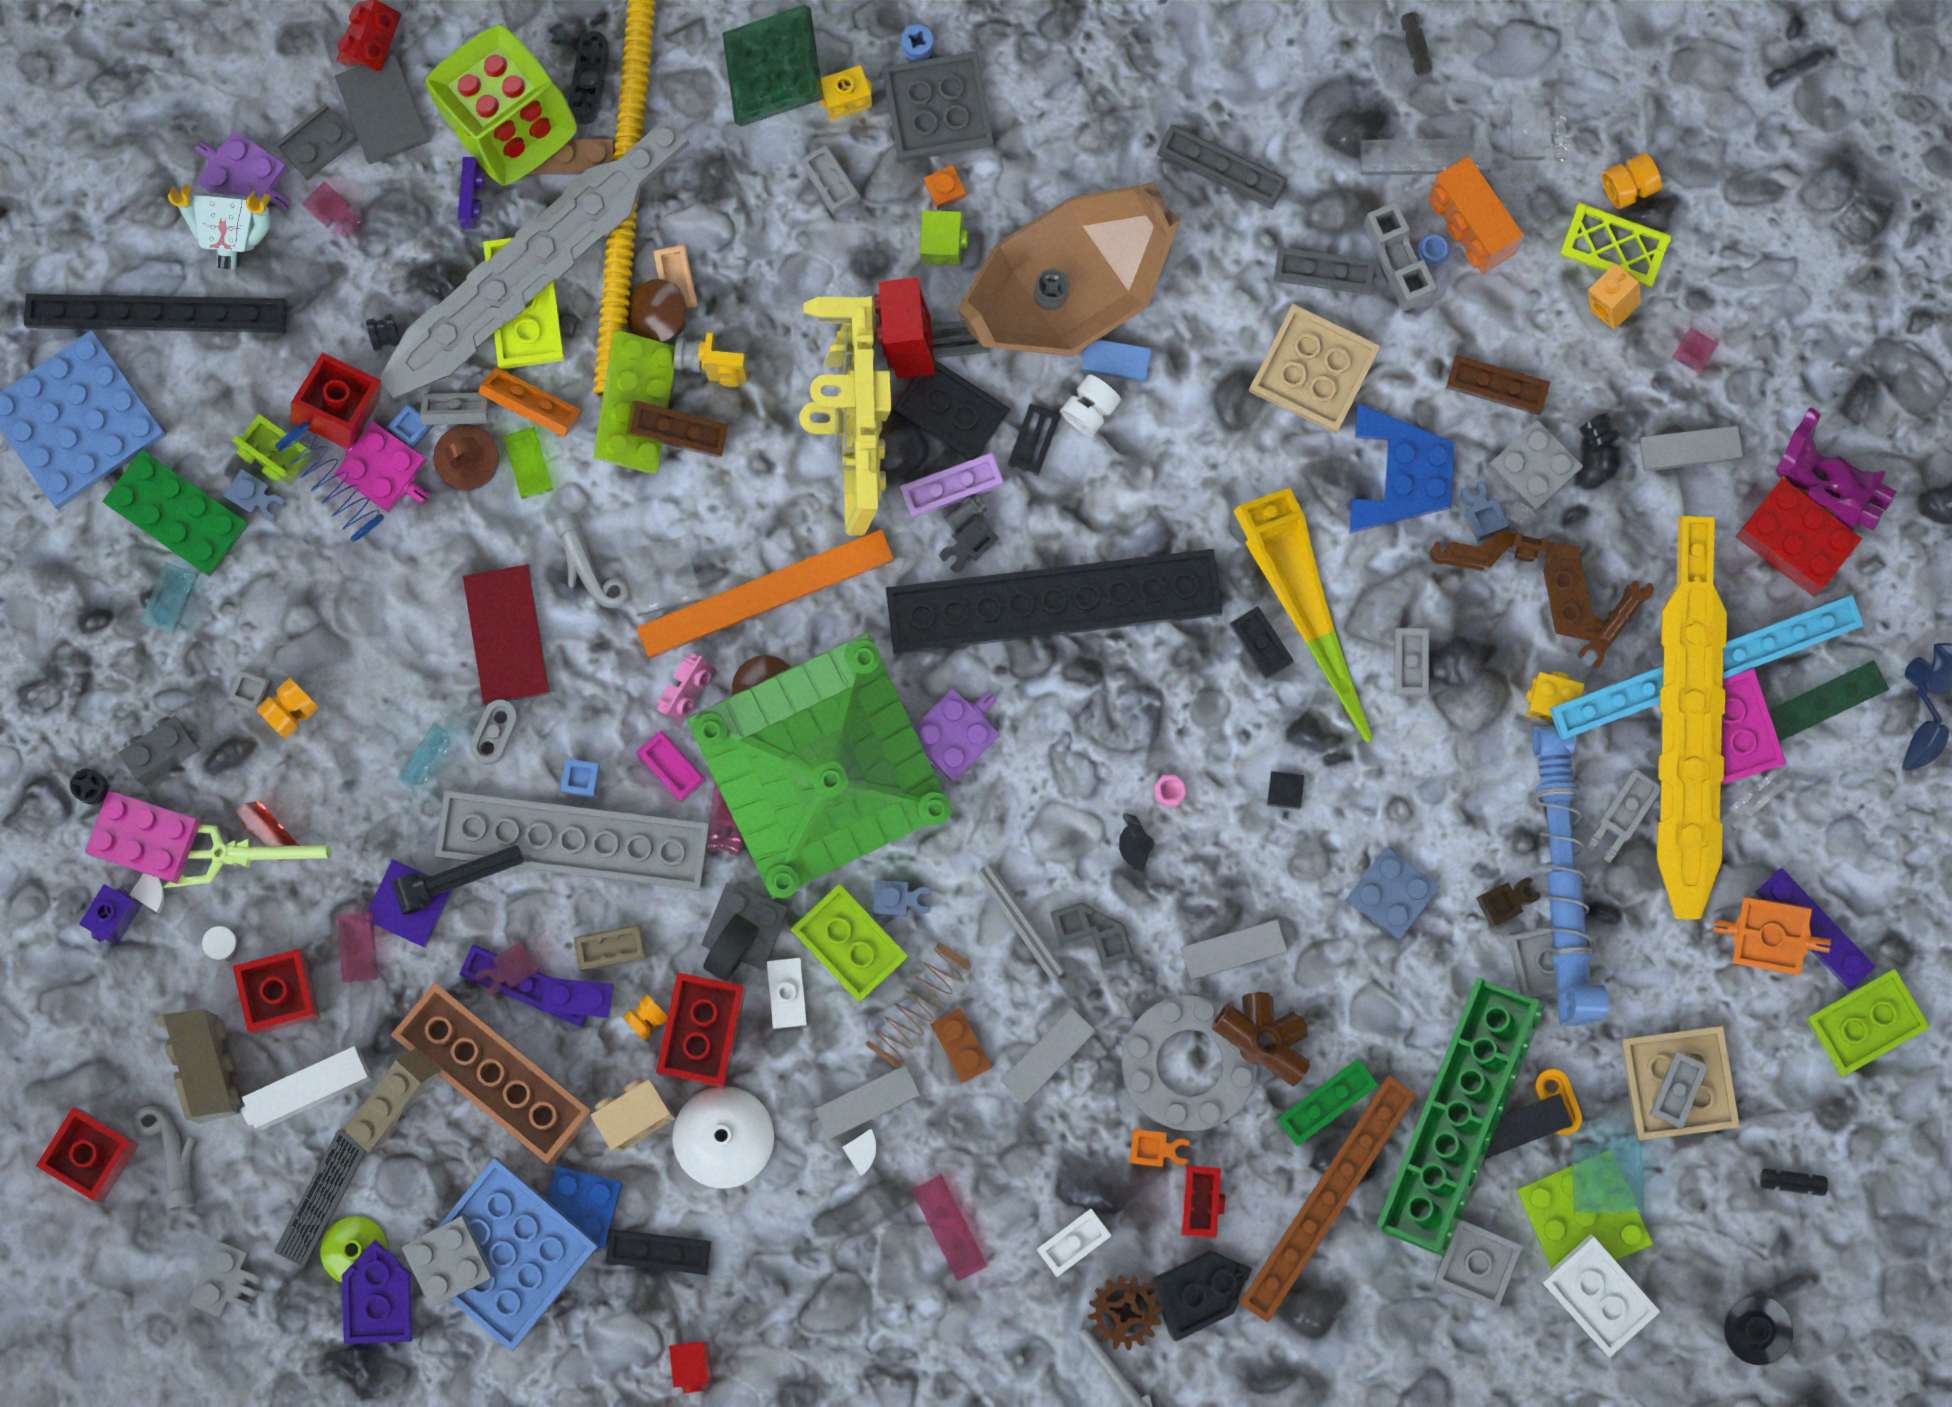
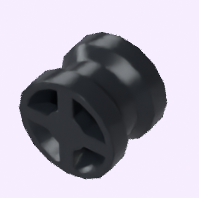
M392 313L385 315L381 320H375L374 318L366 320L369 338L374 351L381 350L384 345L388 344L398 346L400 338Z
M1608 413L1593 418L1579 428L1580 433L1583 436H1587L1590 441L1589 448L1592 452L1610 445L1621 436L1618 430L1612 428L1610 424L1611 418Z
M85 768L73 775L70 781V789L75 798L83 803L96 805L105 800L109 784L103 775L93 769Z

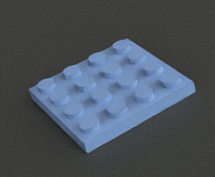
M92 330L0 392V430L57 510L136 457L141 449L146 450L166 436Z
M495 1157L437 1228L465 1215L495 1277L450 1300L510 1352H513L600 1244L498 1157Z

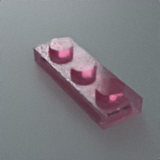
M942 1174L912 1189L911 1191L957 1282L988 1267Z

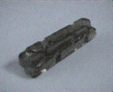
M1416 12L1404 14L1401 18L1403 31H1406L1405 38L1411 59H1414L1413 67L1417 75L1427 74L1432 71L1433 65L1430 56H1427L1429 51L1423 29L1419 28L1421 24L1419 15Z

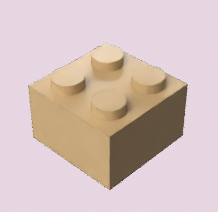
M639 1078L624 1087L626 1092L624 1095L617 1099H613L610 1096L594 1106L596 1112L590 1116L610 1150L616 1154H620L676 1119L656 1084L650 1079L643 1081L642 1078Z

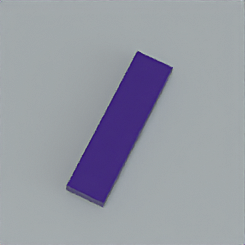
M472 944L459 973L464 978L541 1011L545 978H551ZM548 1013L581 1028L584 1027L588 1018L587 1016Z

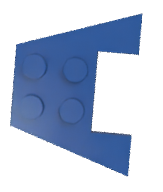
M1358 404L1355 438L1387 440L1384 501L1351 500L1349 534L1450 509L1454 442Z

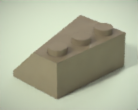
M205 1009L156 1016L159 1028L166 1026L169 1035L167 1044L164 1047L172 1065H177L178 1072L174 1073V1082L185 1119L200 1124L239 1114L238 1105L242 1104V1098L238 1085H233L230 1072L235 1071V1066L231 1053L225 1050L223 1039H227L228 1034L224 1020H219L218 1015Z

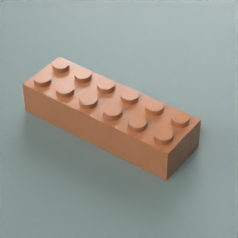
M435 982L391 1034L393 1038L409 1051L417 1048L441 1070L438 1075L550 1166L565 1151L591 1119L590 1115L594 1113Z

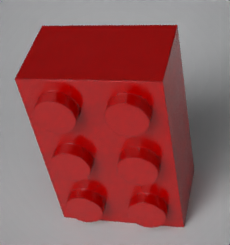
M918 277L878 282L879 294H874L876 314H879L881 324L877 325V338L879 345H882L883 356L886 357L888 369H894L897 379L912 378L918 375H936L931 314Z
M1784 478L1777 483L1735 536L1813 597L1826 586L1862 540L1855 532Z
M677 972L656 1073L663 1077L726 1089L746 988L743 985Z

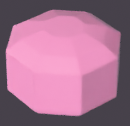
M1176 774L1162 775L1154 785L1155 800L1165 808L1178 807L1187 795L1185 782Z

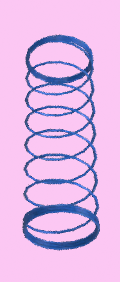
M307 421L303 422L277 442L275 447L281 453L298 441L310 435H316L312 443L290 465H293L310 453L326 447L322 456L300 478L305 477L322 465L336 460L333 468L311 491L334 477L347 473L344 480L321 504L348 488L357 486V489L349 499L332 514L333 517L363 499H368L359 512L342 528L344 530L363 517L378 511L375 518L351 536L350 540L355 542L376 527L384 519V516L379 514V510H374L350 523L367 505L369 497L361 498L340 510L356 493L359 485H351L331 496L346 480L349 473L348 471L341 472L321 483L335 468L338 459H331L312 469L327 452L328 447L321 446L302 456L317 438V433H311L293 442L310 426Z

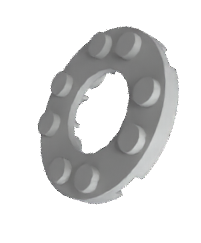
M1200 996L1169 998L1148 1009L1139 1017L1130 1030L1122 1054L1124 1083L1135 1105L1157 1124L1183 1132L1211 1129L1234 1116L1250 1096L1256 1080L1257 1065L1246 1062L1242 1058L1239 1048L1212 1030L1211 1024L1215 1016L1224 1007L1223 1004ZM1185 1030L1202 1032L1212 1038L1219 1047L1223 1059L1222 1074L1216 1085L1205 1094L1194 1097L1178 1095L1168 1089L1159 1078L1156 1067L1157 1054L1163 1042L1174 1033Z

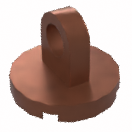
M469 425L454 427L444 433L435 445L433 455L436 472L444 483L463 491L479 489L490 482L496 473L495 471L500 459L497 445L488 432L477 426Z

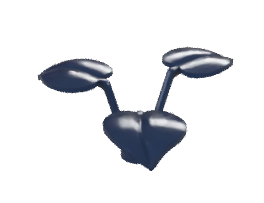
M1952 643L1934 644L1932 664L1922 657H1917L1906 667L1904 676L1918 687L1916 694L1924 701L1933 716V721L1924 722L1915 732L1903 761V770L1908 771L1931 763L1942 753L1947 744L1949 729L1945 725H1940L1942 718L1927 694L1942 695L1952 688Z

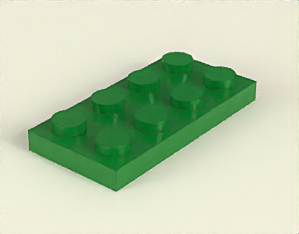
M142 449L102 501L106 506L208 577L213 574L249 526L246 521Z

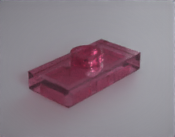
M373 912L337 915L342 982L378 979Z

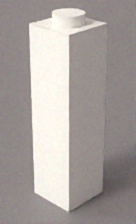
M353 1046L243 1096L242 1099L245 1106L241 1107V1111L249 1126L254 1125L255 1129L262 1131L373 1080L361 1050Z

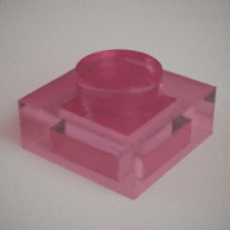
M1690 327L1672 358L1701 374L1719 343Z

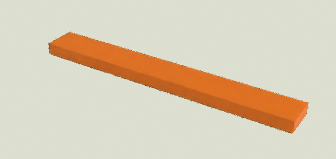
M880 529L636 628L648 658L651 659L894 561L883 531Z

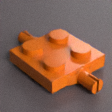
M1748 896L1743 898L1741 914L1736 922L1716 918L1714 925L1717 926H1714L1713 933L1733 935L1735 950L1732 963L1799 976L1802 971L1803 959L1808 950L1829 953V946L1832 940L1811 936L1810 919L1812 908Z

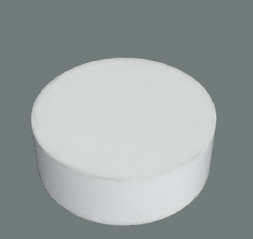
M216 926L205 933L202 947L210 958L224 961L236 953L238 939L230 929Z

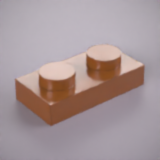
M960 1008L930 1024L962 1084L992 1068Z

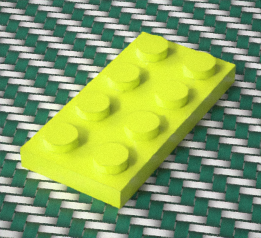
M513 238L483 242L485 261L487 262ZM555 279L526 304V309L510 323L506 322L494 332L499 369L565 361Z

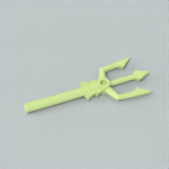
M200 825L197 833H210L213 847L211 850H191L187 859L212 858L213 860L207 874L186 877L181 873L178 884L168 882L163 888L212 883L223 864H230L237 867V864L250 868L252 860L323 859L331 857L332 849L330 845L253 847L252 840L250 839L240 843L234 840L225 845L217 826Z

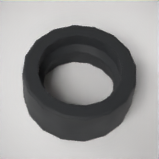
M739 914L734 915L711 948L703 964V969L724 982L729 980L752 946L759 932V927Z

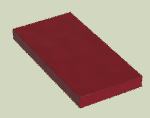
M528 564L463 576L483 704L486 706L495 700L513 701L550 694Z

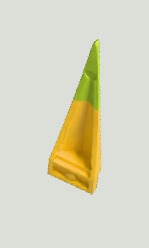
M1288 487L1239 505L1233 512L1248 539L1245 542L1363 739L1367 743L1370 742L1372 734L1355 692L1334 630L1318 574L1305 515L1291 488Z

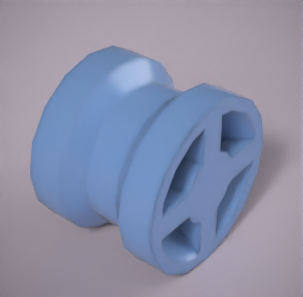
M920 24L911 25L905 29L901 37L904 57L910 62L930 59L934 51L931 31Z

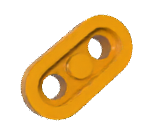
M1557 1069L1543 1071L1537 1076L1534 1083L1537 1099L1541 1101L1561 1093L1573 1126L1557 1131L1555 1134L1559 1136L1573 1134L1581 1126L1582 1114L1569 1079L1562 1071ZM1547 1081L1556 1083L1557 1090L1555 1093H1549L1546 1090L1545 1084Z

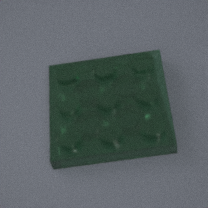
M803 4L722 33L735 124L742 127L824 99L811 8Z

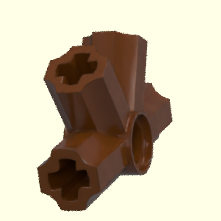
M1266 992L1247 993L1242 997L1243 1013L1229 1003L1226 1004L1215 1016L1211 1024L1212 1030L1239 1048L1240 1054L1246 1062L1253 1065L1261 1064L1292 1087L1297 1085L1310 1067L1309 1060L1290 1047L1308 1037V1026L1303 1017L1293 1011L1275 1020L1273 996Z

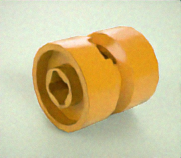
M1646 152L1627 159L1625 166L1616 164L1601 173L1605 192L1617 209H1622L1635 203L1638 195L1646 198L1662 189L1659 171L1652 158Z
M290 677L276 689L277 696L275 698L268 697L256 708V711L285 740L299 728L298 721L300 719L307 721L320 708Z

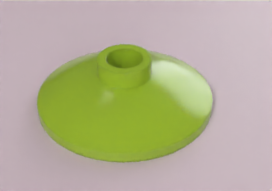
M350 1216L338 1220L326 1231L321 1242L320 1255L325 1270L332 1278L342 1283V1274L375 1239L389 1251L388 1240L384 1231L377 1223L365 1217ZM354 1243L358 1247V1253L350 1257L347 1254V1247Z

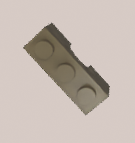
M417 1048L403 1055L394 1062L344 1131L368 1153L390 1139L406 1117L402 1112L426 1091L441 1070Z

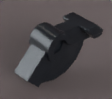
M1125 813L1123 814V819L1127 826L1120 835L1119 850L1122 858L1133 867L1132 869L1144 872L1149 853L1154 848V841L1146 834L1137 816Z

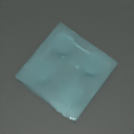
M1641 1143L1571 1144L1574 1213L1644 1212Z

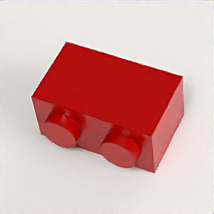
M700 1341L669 1345L673 1388L682 1387L683 1394L706 1391L705 1384L713 1383L709 1342Z

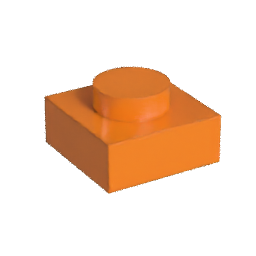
M953 165L923 178L937 210L966 197V191Z

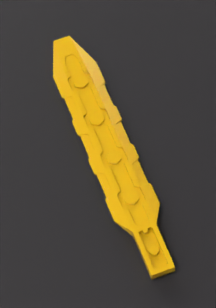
M1678 516L1677 584L1662 610L1661 645L1664 646L1663 687L1660 688L1662 754L1659 755L1658 779L1661 780L1660 821L1657 823V863L1675 919L1702 918L1722 862L1723 824L1720 823L1721 782L1724 780V757L1721 755L1722 715L1725 714L1723 648L1726 647L1727 612L1713 584L1715 517Z

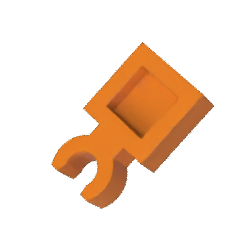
M1133 1129L1129 1164L1163 1168L1164 1158H1170L1176 1165L1188 1164V1159L1178 1158L1175 1150L1178 1146L1189 1147L1190 1141L1177 1139L1172 1143H1166L1167 1133Z

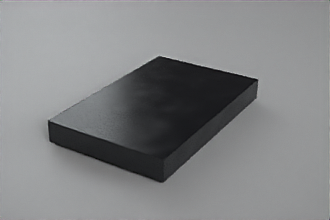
M935 360L936 375L915 376L894 405L893 412L967 460L979 458L1010 413V408Z

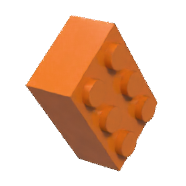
M1469 155L1436 175L1428 196L1430 198L1428 200L1429 205L1437 216L1442 215L1447 222V231L1455 242L1460 241L1465 248V256L1469 264L1474 269L1478 267L1480 272L1485 274L1514 256L1524 234Z

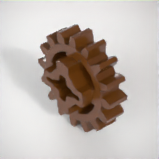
M1120 1275L1116 1285H1113L1107 1279L1105 1281L1107 1287L1105 1292L1099 1288L1095 1290L1096 1294L1100 1297L1099 1300L1089 1301V1305L1096 1308L1095 1313L1088 1315V1319L1097 1321V1325L1091 1329L1092 1332L1101 1330L1104 1334L1100 1341L1104 1343L1109 1338L1112 1339L1113 1349H1117L1120 1342L1125 1343L1127 1351L1131 1350L1133 1341H1136L1141 1347L1144 1346L1143 1336L1145 1334L1152 1338L1155 1336L1154 1332L1150 1329L1151 1326L1161 1325V1321L1154 1318V1313L1161 1311L1159 1306H1153L1152 1301L1156 1299L1155 1294L1148 1295L1146 1293L1149 1287L1148 1283L1143 1284L1141 1287L1136 1286L1137 1277L1135 1276L1132 1277L1130 1283H1125L1123 1275ZM1125 1289L1122 1299L1115 1303L1105 1301L1111 1293ZM1137 1294L1144 1299L1148 1313L1139 1310L1135 1302ZM1124 1303L1130 1304V1311L1141 1318H1127L1126 1322L1122 1323L1120 1322V1315L1116 1314L1115 1311L1109 1310V1307L1115 1309L1122 1308ZM1102 1313L1111 1316L1115 1324L1113 1333L1104 1324ZM1135 1323L1144 1325L1138 1333L1132 1336H1125L1127 1327Z

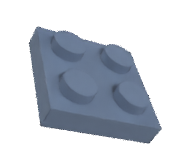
M1386 846L1345 901L1399 941L1440 886Z

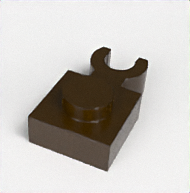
M1525 878L1517 882L1513 890L1509 882L1476 897L1491 928L1523 913L1520 904L1529 905L1539 900L1541 897L1539 893L1531 897L1524 893L1525 885L1532 882L1531 878Z

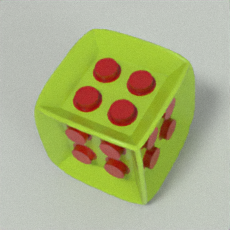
M501 24L490 27L469 40L438 64L426 78L425 83L428 93L444 120L453 128L468 152L473 157H476L479 165L491 178L502 186L509 185L530 173L565 146L577 132V123L559 88L552 82L544 67L513 32Z

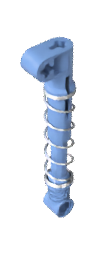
M1555 725L1535 726L1532 734L1533 753L1536 759L1541 761L1538 763V768L1542 769L1539 771V776L1543 777L1539 780L1540 784L1536 788V798L1540 800L1536 804L1547 806L1549 829L1548 831L1541 832L1539 835L1549 837L1551 861L1541 865L1544 868H1552V872L1547 874L1549 894L1544 896L1546 899H1549L1551 925L1547 929L1552 930L1553 950L1549 952L1550 963L1555 966L1560 1026H1582L1593 1024L1606 1017L1608 1013V994L1604 985L1590 984L1589 963L1593 959V953L1591 952L1592 949L1588 946L1591 944L1592 939L1586 935L1585 915L1589 912V908L1584 904L1582 884L1586 881L1587 877L1582 872L1576 870L1575 856L1582 852L1584 846L1580 841L1573 839L1572 825L1581 819V814L1570 807V801L1579 796L1578 785L1573 781V777L1569 776L1573 774V770L1568 768L1572 766V761L1569 759L1574 752L1575 738L1572 736L1567 739H1560ZM1571 811L1577 813L1578 818L1573 822L1571 819ZM1574 842L1581 846L1580 850L1574 853Z

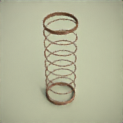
M938 942V944L936 945V947L939 950L935 948L933 950L959 974L961 979L954 978L926 962H924V965H926L936 976H938L947 985V987L951 990V993L943 991L917 976H914V978L920 984H922L940 1002L942 1006L932 1004L924 1000L923 998L915 995L914 993L904 989V991L927 1012V1014L931 1017L932 1020L921 1017L916 1013L906 1009L905 1007L897 1003H894L895 1006L901 1012H903L920 1029L922 1034L910 1030L909 1028L897 1023L896 1021L886 1016L884 1018L901 1035L905 1037V1039L912 1045V1047H908L904 1044H901L900 1042L875 1030V1033L900 1056L902 1061L895 1059L886 1051H884L883 1049H881L869 1040L865 1043V1045L869 1047L872 1051H874L880 1057H882L887 1062H889L897 1068L900 1067V1062H904L902 1056L879 1034L887 1037L888 1039L906 1048L913 1049L914 1047L910 1040L890 1021L915 1034L924 1035L922 1029L901 1008L926 1021H933V1017L910 994L935 1007L942 1008V1002L921 981L947 994H953V991L950 988V986L930 967L958 981L963 980L961 974L942 955L953 960L954 962H956L957 964H959L967 970H970V968L972 967V965L963 957H961L955 951H953L952 949H950L949 947L940 942Z

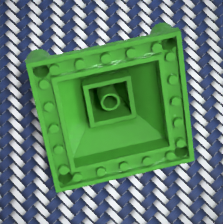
M869 632L863 633L686 718L772 900L790 897L799 886L928 824H942L953 813L950 801L939 784L880 658L879 650L875 646Z

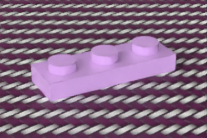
M990 453L900 486V491L911 519L966 500L968 496L973 497L1004 486V482L994 456Z

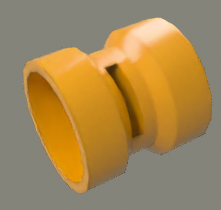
M648 994L640 1000L639 1006L635 1010H629L622 1016L644 1041L652 1035V1030L657 1025H663L667 1022L668 1018Z

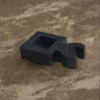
M974 513L952 535V538L957 543L954 546L944 548L940 552L939 557L945 562L950 556L955 555L956 562L951 565L950 569L954 573H958L964 568L966 558L969 555L977 561L999 537Z

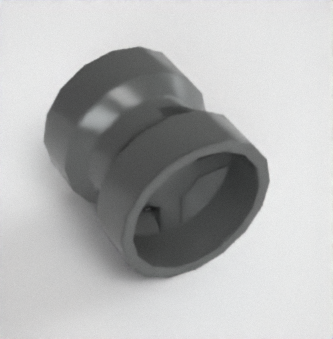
M1047 269L1038 276L1034 290V299L1042 309L1056 310L1065 302L1069 287L1065 274L1060 270Z

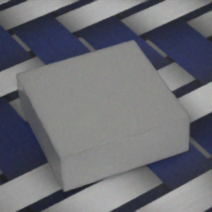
M239 669L227 700L256 711V708L265 700L272 681Z

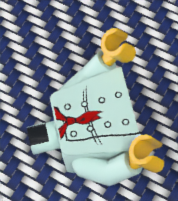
M184 184L181 193L172 185L168 200L173 205L179 207L195 239L199 240L200 247L217 249V268L236 269L237 251L245 252L254 249L255 245L261 242L271 227L267 207L271 197L268 194H264L263 197H256L255 190L249 196L204 192L193 195L192 199L189 197L192 191L190 185Z

